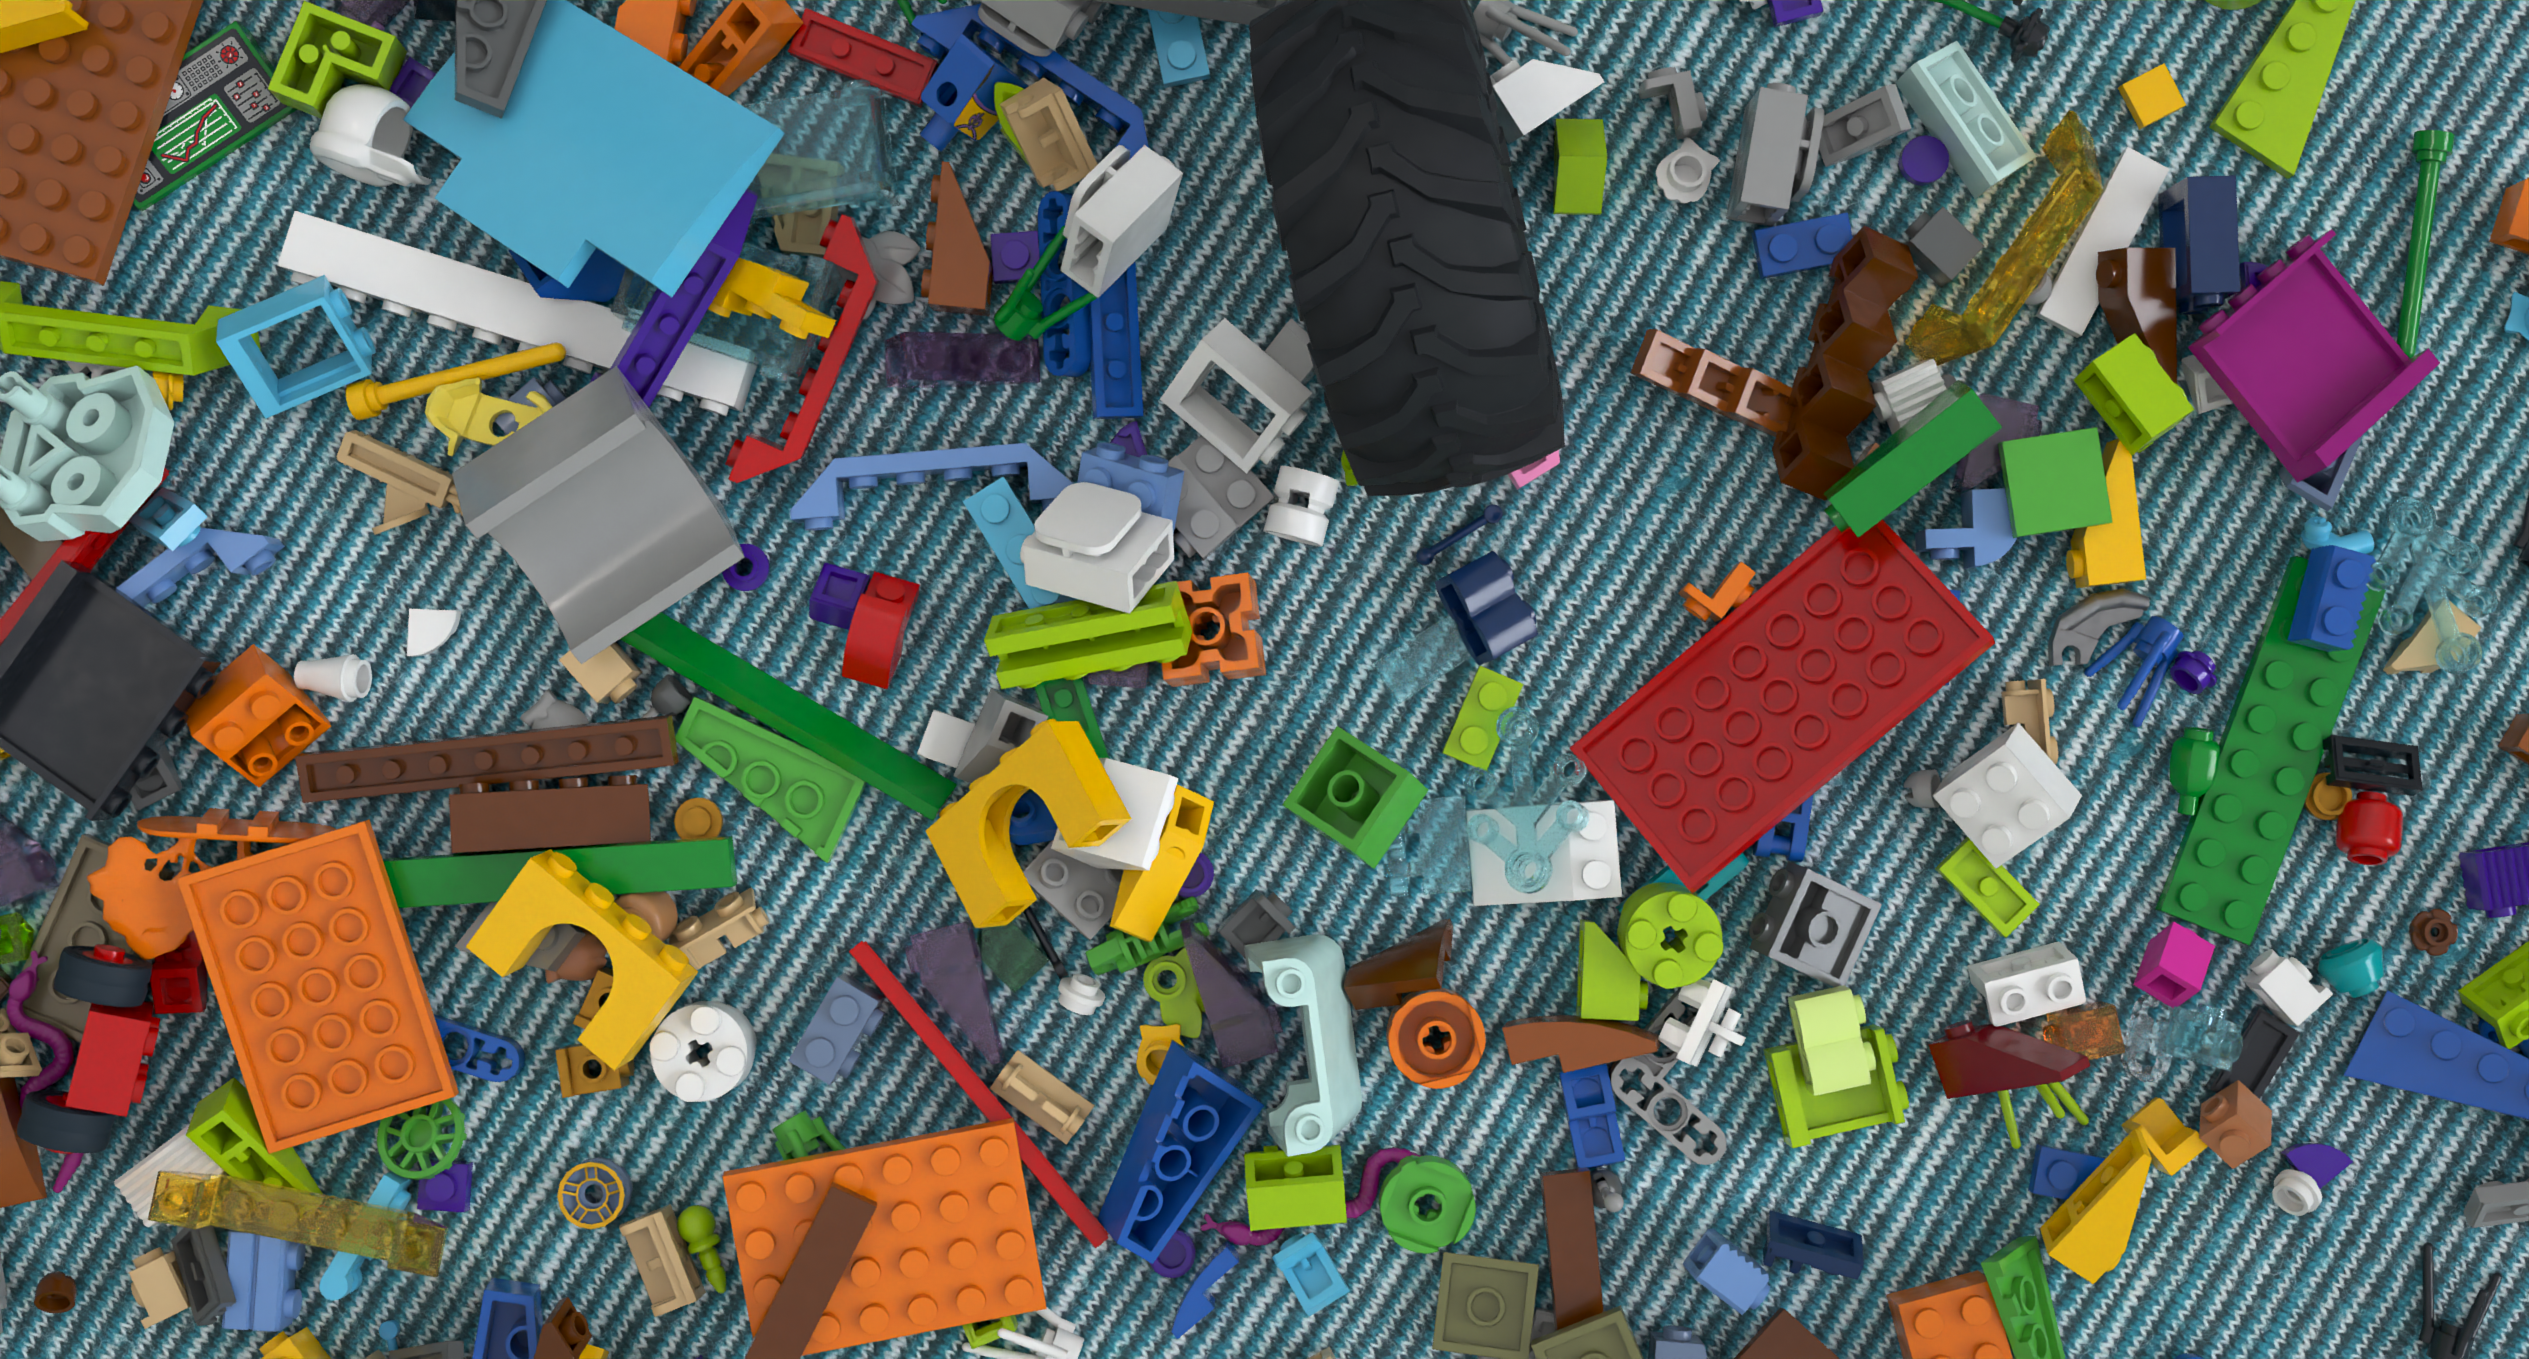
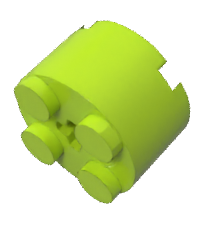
M1666 882L1651 883L1635 891L1623 905L1617 928L1618 944L1622 953L1635 970L1651 983L1665 989L1690 985L1703 978L1721 957L1723 942L1722 929L1718 917L1695 892L1692 894L1687 887ZM1671 926L1675 930V938L1667 942L1663 930Z

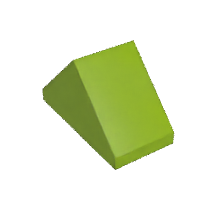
M1555 119L1553 214L1601 215L1607 166L1603 119Z

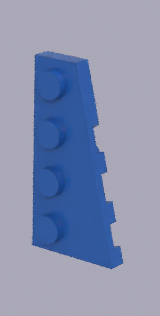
M2388 990L2386 991L2343 1074L2344 1077L2364 1080L2403 1091L2419 1093L2445 1101L2461 1103L2529 1120L2528 1058Z

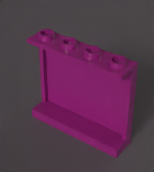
M2332 229L2315 240L2308 234L2285 251L2290 258L2284 263L2281 259H2278L2256 277L2261 284L2256 288L2249 284L2228 300L2232 309L2228 313L2221 309L2205 320L2198 327L2203 334L2188 346L2190 351L2297 483L2327 468L2440 364L2429 348L2409 359L2321 251L2320 248L2336 235Z

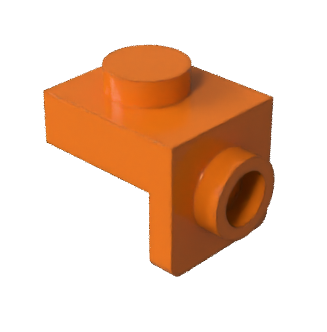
M1740 561L1734 565L1710 598L1692 584L1687 583L1678 593L1686 599L1682 606L1703 622H1706L1709 617L1716 622L1723 618L1731 606L1736 609L1750 597L1755 587L1749 584L1756 572Z

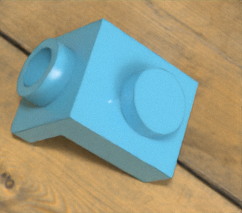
M1313 1232L1306 1236L1305 1234H1298L1289 1238L1281 1245V1251L1272 1257L1276 1266L1283 1272L1308 1316L1313 1315L1350 1292L1324 1244Z

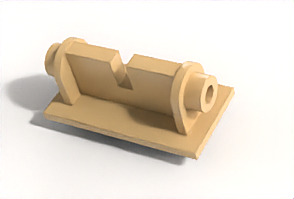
M2046 679L2028 680V690L2025 688V680L2005 682L2006 691L2001 692L2004 725L2022 724L2025 731L2053 763L2057 764L2058 745L2055 737L2050 736L2049 717H2052L2054 714V697L2051 689L2046 688Z
M751 887L740 894L739 892H732L724 896L715 904L713 910L699 918L697 916H690L681 921L669 937V945H673L684 952L689 959V964L696 970H699L726 954V948L720 941V937L726 935L733 947L736 948L763 933V927L769 924L770 921L762 907L756 909L754 890Z
M1019 1050L1015 1052L989 1088L1066 1145L1095 1106Z

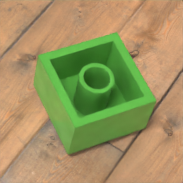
M1337 726L1282 805L1302 822L1375 869L1429 790L1409 771Z

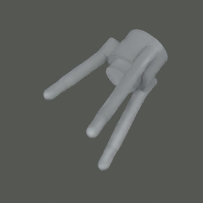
M1481 0L1473 12L1482 46L1488 49L1503 66L1513 60L1494 39L1498 38L1504 41L1512 29L1564 56H1569L1571 53L1569 47L1517 19L1518 17L1572 37L1578 34L1577 28L1515 5L1509 0Z

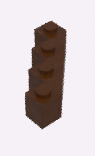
M1865 225L1833 260L1828 277L1835 279V283L1828 304L1819 303L1807 339L1815 343L1807 368L1798 367L1793 382V389L1787 404L1793 406L1794 409L1787 431L1777 432L1772 447L1780 482L1824 501L1827 498L1823 493L1855 467L1846 437L1862 421L1867 419L1871 411L1876 407L1867 373L1898 342L1888 309L1902 294H1905L1911 288L1913 282L1918 278L1909 246Z

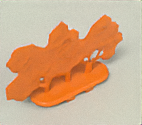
M209 808L203 817L159 816L145 818L137 821V827L140 831L154 836L178 838V842L171 848L155 854L149 850L144 842L136 838L119 837L108 847L105 867L87 876V880L90 883V893L103 900V920L110 925L113 931L123 935L127 945L143 960H150L177 949L186 940L187 935L194 930L177 878L191 874L188 871L191 862L198 864L200 871L211 868L194 853L197 839L237 841V859L253 855L250 852L251 842L290 844L335 830L336 828L316 823L279 821V812L259 811L253 820L230 819L229 809ZM178 856L184 857L181 871L173 879L167 881L160 879L159 874L168 860H170V863H178ZM147 859H157V865L151 871L145 870Z

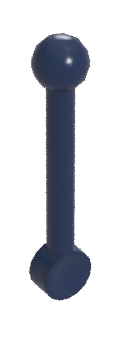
M1493 504L1487 506L1483 511V515L1430 548H1419L1415 554L1416 561L1424 566L1431 564L1436 554L1483 525L1499 522L1503 515L1502 509Z

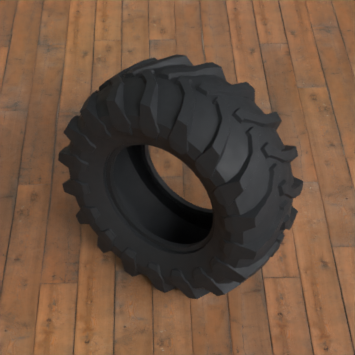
M1288 0L1251 20L1249 25L1250 62L1256 118L1267 182L1273 187L1272 208L1282 251H1287L1292 272L1288 277L1299 319L1305 322L1310 339L1307 347L1318 383L1325 388L1324 402L1359 486H1364L1368 496H1405L1431 493L1450 487L1464 488L1507 475L1565 447L1563 399L1545 309L1539 301V282L1532 251H1528L1524 231L1527 229L1518 191L1513 186L1509 167L1512 166L1503 127L1498 124L1496 115L1498 107L1489 72L1485 70L1487 66L1476 21L1468 1Z

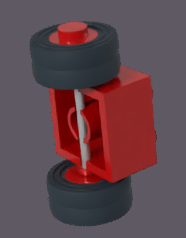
M96 944L95 947L68 946L63 949L59 959V968L54 979V989L68 997L89 1002L91 1006L69 1092L57 1090L29 1092L24 1099L22 1114L17 1126V1135L21 1139L51 1152L61 1154L101 1152L106 1149L109 1143L115 1116L127 1117L130 1102L141 1103L149 1064L140 1062L142 1055L149 1057L153 1055L161 1019L152 1017L154 1003L144 1001L147 993V984L152 974V964L138 956L125 953L124 949L112 945Z

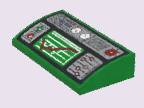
M234 21L184 55L133 201L140 211L143 212L297 110L282 104L268 90L275 69L251 32L237 21Z

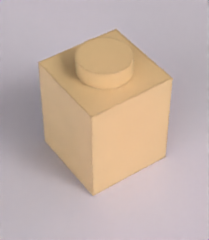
M616 642L583 664L577 660L570 650L559 659L597 703L608 704L611 700L615 704L620 703L637 688L638 685L634 680L643 673Z

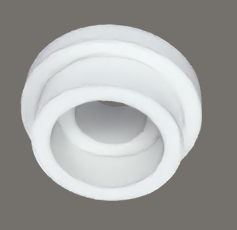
M1074 974L1072 978H1062L1058 986V990L1061 993L1058 999L1059 1003L1066 1009L1082 1015L1094 1014L1096 1007L1103 1005L1105 994L1099 989L1100 984L1095 979L1083 974Z
M2291 1169L2283 1170L2274 1180L2273 1198L2277 1205L2289 1214L2295 1216L2305 1215L2307 1212L2316 1210L2322 1202V1194L2317 1183L2310 1175Z

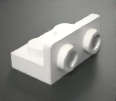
M2059 941L1968 965L1971 984L1985 997L1990 1022L1996 1027L2074 1007L2086 1002L2078 958Z

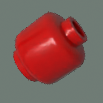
M2359 792L2356 794V799L2348 801L2344 806L2343 813L2338 815L2335 838L2336 846L2341 852L2347 854L2348 861L2362 865L2385 864L2388 861V857L2396 855L2401 849L2403 813L2398 806L2387 802V796L2382 793Z

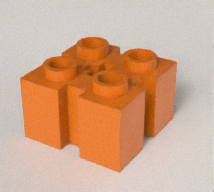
M1248 572L1210 577L1211 589L1202 591L1192 580L1177 582L1191 624L1192 634L1187 655L1180 656L1178 659L1168 663H1162L1163 680L1169 685L1177 687L1210 682L1209 670L1220 669V672L1228 680L1266 675L1262 637L1255 629L1249 630L1248 620L1260 619L1256 581ZM1213 620L1220 630L1213 639L1208 640L1203 635H1200L1201 629H1208L1206 623Z

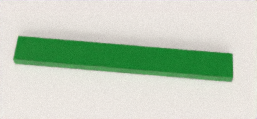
M662 612L620 639L934 821L948 802L957 786L956 783Z
M732 836L383 859L398 908L498 902L528 860L550 849L553 852H559L569 857L576 864L577 872L591 883L602 885L612 895L733 887L737 884Z

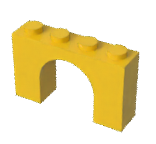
M1048 719L1037 724L1030 731V738L1021 746L1003 754L999 759L1000 764L992 772L973 781L969 786L970 791L959 801L943 808L939 813L940 818L925 831L975 928L1006 926L1037 900L1014 856L1009 835L1010 818L1017 801L1027 790H1033L1044 801L1069 848L1100 846L1132 819L1079 721Z
M550 849L528 860L466 945V948L503 978L525 966L556 924L577 925L594 934L609 953L613 966V984L607 1000L577 1040L615 1071L634 1059L698 974V971L689 964V959L684 952L673 945L664 944L652 934L650 925L644 919L635 914H628L614 902V896L608 889L600 884L588 881L576 871L577 866L569 857L559 852H553Z

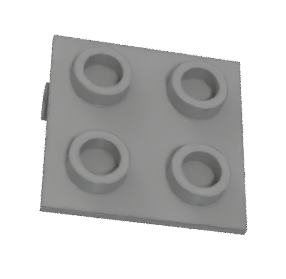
M1052 840L1023 873L1031 888L1090 941L1112 917L1123 869H1100L1051 849L1054 841Z

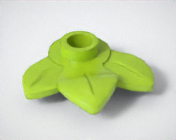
M1191 943L1181 949L1175 956L1164 955L1152 960L1144 972V987L1149 996L1160 1002L1163 1022L1166 1025L1180 1024L1181 1035L1188 1038H1198L1200 1036L1202 1012L1221 1010L1236 1001V995L1229 981L1220 973L1214 971L1222 951L1220 948L1208 943ZM1170 970L1175 973L1177 977L1175 985L1163 987L1159 983L1158 976L1162 971Z

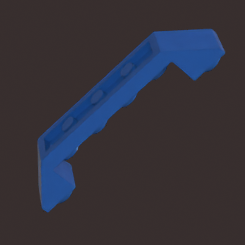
M981 3L919 15L911 23L916 36L919 37L916 42L917 45L937 59H940L943 54L947 56L961 34L971 39L974 33L978 31L977 39L990 50L1001 54L1003 49L1019 59L1016 65L1036 80H1040L1044 75L1056 83L1058 87L1062 88L1067 100L1073 105L1079 107L1083 101L1097 110L1095 118L1109 129L1119 133L1121 128L1127 130L1116 147L1122 145L1130 151L1129 160L1144 145L1149 148L1141 108L1055 51L1048 56L1040 57L1022 50L982 22L978 15Z

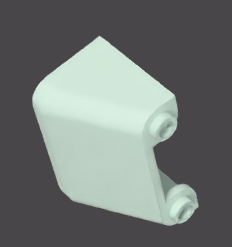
M1318 934L1244 945L1247 969L1250 972H1260L1263 974L1264 987L1268 996L1281 1006H1300L1309 1078L1286 1082L1287 1094L1283 1102L1276 1108L1265 1109L1268 1133L1288 1157L1318 1151L1358 1115L1362 1106L1350 1000L1344 989L1346 969L1342 950L1333 939Z

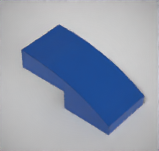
M1607 1064L1566 1073L1560 1072L1562 1095L1577 1168L1587 1167L1592 1169L1625 1162L1615 1114L1617 1110Z
M1228 1240L1219 1246L1204 1262L1184 1292L1177 1308L1171 1331L1177 1339L1215 1308V1298L1207 1289L1239 1262V1253Z

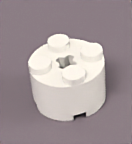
M699 1001L676 1010L659 1025L650 1042L651 1063L659 1082L673 1095L686 1102L709 1101L726 1094L746 1079L753 1066L757 1039L751 1023L737 1008L716 1001ZM708 1042L713 1050L707 1055L708 1058L703 1057L700 1059L696 1050L700 1047L699 1044L702 1045Z

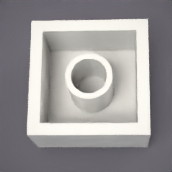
M2017 723L1948 772L1934 792L1933 797L1995 868H1998L2070 819L2082 795L2025 729Z

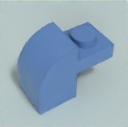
M2005 488L1973 489L1962 493V528L1925 529L1915 533L1916 552L1930 551V560L1959 559V551L1963 550L1964 569L1979 567L1998 560L2010 550L2017 539L2012 536Z

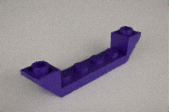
M748 188L673 297L657 288L609 369L611 370L617 366L648 408L740 256L758 198L757 193ZM595 372L589 383L602 376V374Z

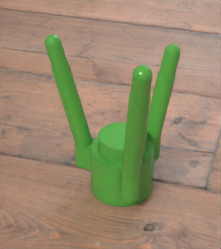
M806 1110L772 1129L778 1139L775 1145L783 1160L808 1156L810 1152L820 1147L816 1139L817 1137H820L833 1151L846 1149L827 1129L821 1116L811 1120Z

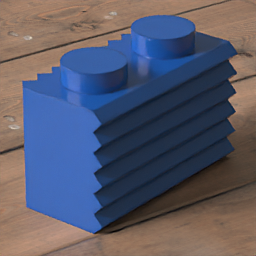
M2334 545L2312 548L2288 641L2326 652L2349 650L2354 647L2351 640L2356 638V635L2353 631L2359 628L2356 621L2361 619V616L2358 612L2364 609L2361 602L2367 600L2363 593L2369 590L2366 584L2371 581L2369 574L2374 572L2371 565L2376 563L2375 558L2368 554Z

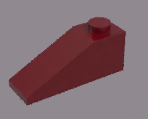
M1972 1020L1960 1021L1945 1027L1944 1032L1946 1035L1928 1044L1947 1099L2063 1082L2090 1066L2088 1057L2003 1026L1996 1027L1992 1023L1973 1026Z

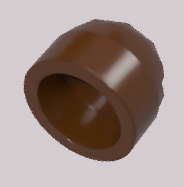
M61 1271L48 1273L39 1281L36 1288L35 1306L48 1313H64L71 1310L75 1306L77 1295L75 1280L71 1276H66Z

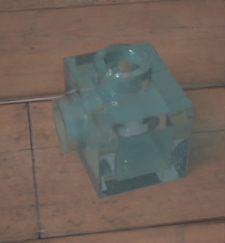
M2199 1003L2197 1011L2194 1012L2174 1006L2162 1053L2231 1072L2233 1062L2237 1061L2242 1052L2243 1038L2241 1031L2243 1025L2227 1021L2228 1011Z

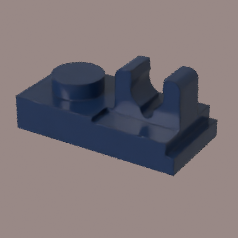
M1769 1210L1767 1215V1240L1763 1248V1263L1765 1266L1771 1267L1774 1259L1778 1256L1789 1259L1790 1273H1798L1804 1263L1811 1265V1268L1823 1270L1831 1275H1841L1858 1280L1864 1266L1861 1234Z

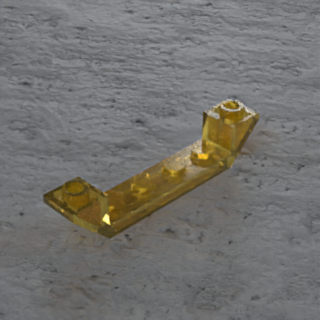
M2069 110L2059 125L2051 131L2047 142L2042 147V150L2061 176L2054 180L2049 193L2034 214L2025 221L2022 231L2007 252L1999 258L1995 269L1981 289L1972 296L1964 313L1958 315L1932 303L1923 317L1913 326L1911 334L1905 343L1919 361L1934 359L1938 366L1994 346L2102 194L2103 186L2094 141L2077 112Z
M165 1170L158 1171L148 1220L190 1229H199L211 1225L389 1261L387 1268L430 1277H438L448 1227L414 1212L228 1175Z

